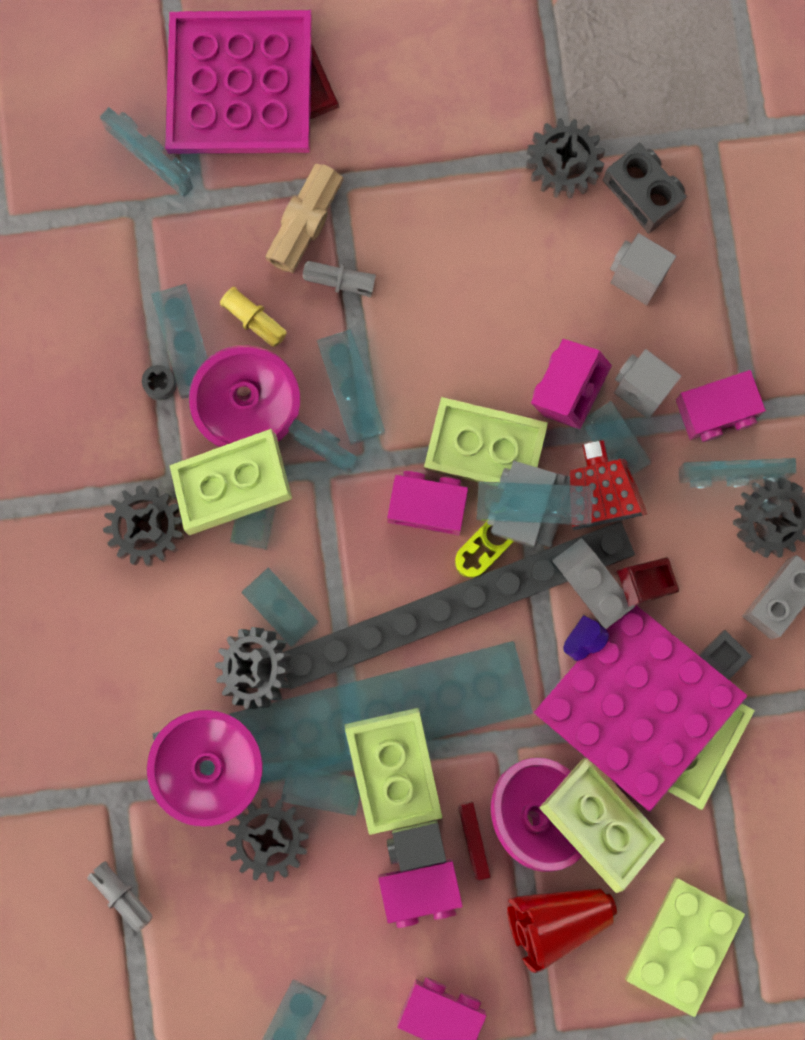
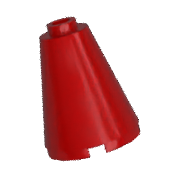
M601 888L515 896L508 899V902L512 905L507 907V916L516 947L522 945L526 950L528 956L523 957L522 960L533 973L543 971L613 925L614 916L617 915V907L610 893L605 894Z

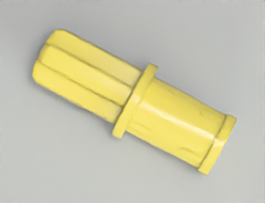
M236 287L230 288L222 297L220 305L243 322L245 330L250 328L270 346L276 347L286 337V330L263 312L264 307L262 305L256 306L240 293Z

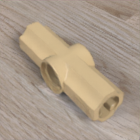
M315 163L298 197L294 196L290 200L282 216V226L265 256L266 260L275 267L285 272L294 273L310 241L316 240L328 216L327 210L343 182V177L334 169L324 164Z

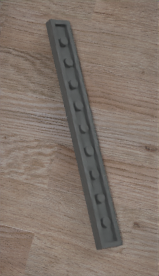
M622 521L283 652L290 653L293 656L292 659L286 662V667L294 669L293 674H286L285 676L290 684V689H295L568 582L552 560L581 538L594 551L605 567L633 557L635 552Z

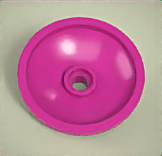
M237 345L216 352L201 364L191 382L189 407L196 427L205 438L218 447L269 429L273 430L279 442L290 431L297 419L300 408V391L293 371L281 357L262 347ZM241 387H247L251 390L247 396H240L237 391Z
M213 710L189 712L169 722L155 738L147 760L149 787L160 807L171 817L182 823L202 827L219 825L241 814L256 796L263 772L261 751L249 729L236 718ZM206 760L213 762L215 766L214 772L211 775H206L201 770L202 763Z
M546 758L522 760L509 767L501 775L492 794L491 816L498 839L505 850L516 861L532 870L555 872L575 864L581 859L582 855L539 808L571 772L562 764ZM528 815L533 820V826L530 824L528 820Z

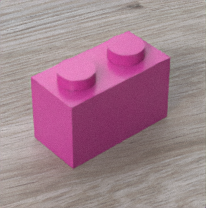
M562 339L558 349L550 357L549 367L542 381L534 389L531 404L544 417L581 429L612 365L600 350Z
M751 370L681 392L676 398V403L689 439L693 440L701 437L702 442L722 436V430L735 426L737 431L758 424L756 418L766 411Z
M404 471L403 476L395 475L387 523L460 535L468 487L461 486L462 481L457 479L440 477L439 482L425 480V475L422 473Z
M452 859L402 872L399 870L378 875L387 923L396 922L397 928L416 925L419 923L418 917L433 914L434 920L452 917L456 915V908L463 907Z
M425 977L424 982L415 979L397 1021V1028L423 1040H477L486 1018V1012L480 1008L482 1002L464 993H460L459 998L445 992L446 986Z

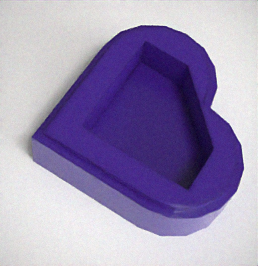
M583 615L564 642L563 650L573 660H582L590 653L599 652L605 647L608 642L609 632L598 622Z

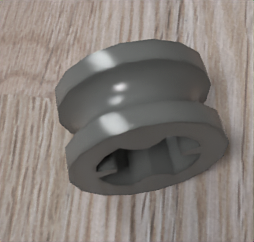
M154 365L149 367L142 375L143 389L152 399L161 401L173 395L176 389V380L167 367ZM164 375L168 377V379L164 380L167 384L164 390L159 387L154 391L150 389L153 386L152 377L162 378Z

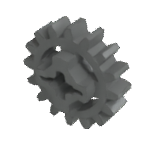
M562 118L557 121L556 128H552L548 123L544 124V135L538 132L534 133L532 139L534 144L528 145L527 155L531 156V158L527 159L526 168L535 169L531 175L532 182L540 179L543 181L541 186L542 192L551 187L554 189L555 198H558L561 191H566L568 198H573L576 188L582 194H585L588 189L587 182L594 185L597 183L599 176L596 172H602L604 162L599 159L603 158L605 149L596 148L600 137L599 135L588 136L590 129L588 124L580 130L577 128V119H573L570 126H565ZM563 138V139L557 141L556 143H552V142H551V141H553V140H555V139ZM578 142L585 148V150L581 149ZM566 148H569V161L566 163L565 169H562V154H565ZM544 166L549 167L553 175H551ZM574 174H580V176L576 178L567 179Z
M766 477L765 486L763 487L756 482L752 483L754 492L751 495L745 492L741 494L742 498L746 501L744 506L737 505L734 510L741 514V518L733 520V525L742 529L737 533V537L746 543L745 546L755 553L757 551L766 558L769 557L771 552L778 558L782 557L783 548L795 552L796 546L794 542L797 539L805 542V535L802 534L805 529V493L802 492L803 487L795 482L791 483V481L784 477H780L778 481L771 477Z
M141 485L136 487V495L133 496L126 490L122 491L125 500L122 503L112 500L111 504L116 508L115 512L105 513L104 515L105 518L112 522V525L103 528V532L114 537L107 543L110 548L120 546L121 548L118 550L117 556L124 559L130 554V563L135 566L139 563L140 558H143L148 567L152 566L153 557L155 556L162 562H165L166 555L164 552L167 549L175 553L178 550L173 544L174 539H184V535L177 531V527L183 525L181 517H175V514L180 511L178 504L168 506L172 497L166 492L159 498V491L154 486L151 487L148 494H145ZM139 503H149L144 509L134 510L131 508ZM165 513L168 518L167 534L162 532L161 520L165 517ZM122 518L127 523V532L123 537L121 534ZM141 519L145 522L149 521L148 523L152 528L148 533L143 530L140 531L141 529L137 524ZM155 542L158 544L156 547L148 550H137L143 543Z
M251 627V630L239 629L238 637L229 636L227 638L230 646L229 649H219L218 652L224 657L223 662L215 663V667L222 669L223 675L219 676L216 681L217 683L226 684L222 694L223 696H233V705H241L245 709L271 707V700L282 699L279 691L280 688H290V684L285 680L286 674H293L294 669L286 667V662L292 659L293 656L290 653H283L282 650L287 643L285 640H277L276 632L264 631V628ZM258 643L263 647L261 649H252L250 646ZM248 687L257 688L258 692L251 693L246 689Z
M263 798L261 808L259 809L251 802L248 806V815L241 813L236 816L240 821L239 826L230 825L228 827L230 832L236 834L235 839L226 842L227 846L236 847L237 850L230 859L231 861L239 859L243 861L239 870L241 873H244L249 868L253 869V880L257 881L262 873H266L268 881L273 882L275 872L277 871L286 878L289 876L287 868L289 864L295 868L301 865L296 855L307 854L308 849L301 846L300 843L309 838V833L300 832L299 827L306 821L304 818L294 820L292 817L296 811L294 806L287 811L282 810L283 800L279 799L274 807H270L268 798ZM269 814L264 825L258 828L248 826L249 822L255 817ZM282 819L290 826L293 840L285 837L280 827ZM270 829L274 831L273 838L282 844L271 845L266 850L263 848L264 842L254 835H264ZM243 840L251 843L256 853L254 860L247 854ZM277 852L289 854L282 862L268 865L273 854Z

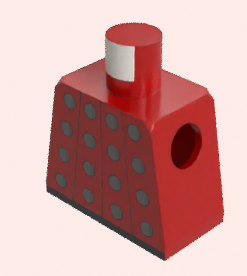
M604 440L582 445L587 466L570 470L573 530L647 515L646 507L626 459L608 461Z

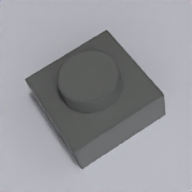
M723 630L699 654L703 660L728 680L752 657L726 630Z

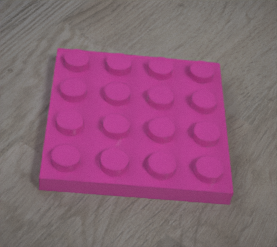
M311 10L169 12L165 137L167 153H310Z
M635 605L632 610L606 629L609 632V638L605 647L599 652L590 653L586 658L577 661L534 711V714L585 758L589 759L640 805L651 812L744 702L747 694Z

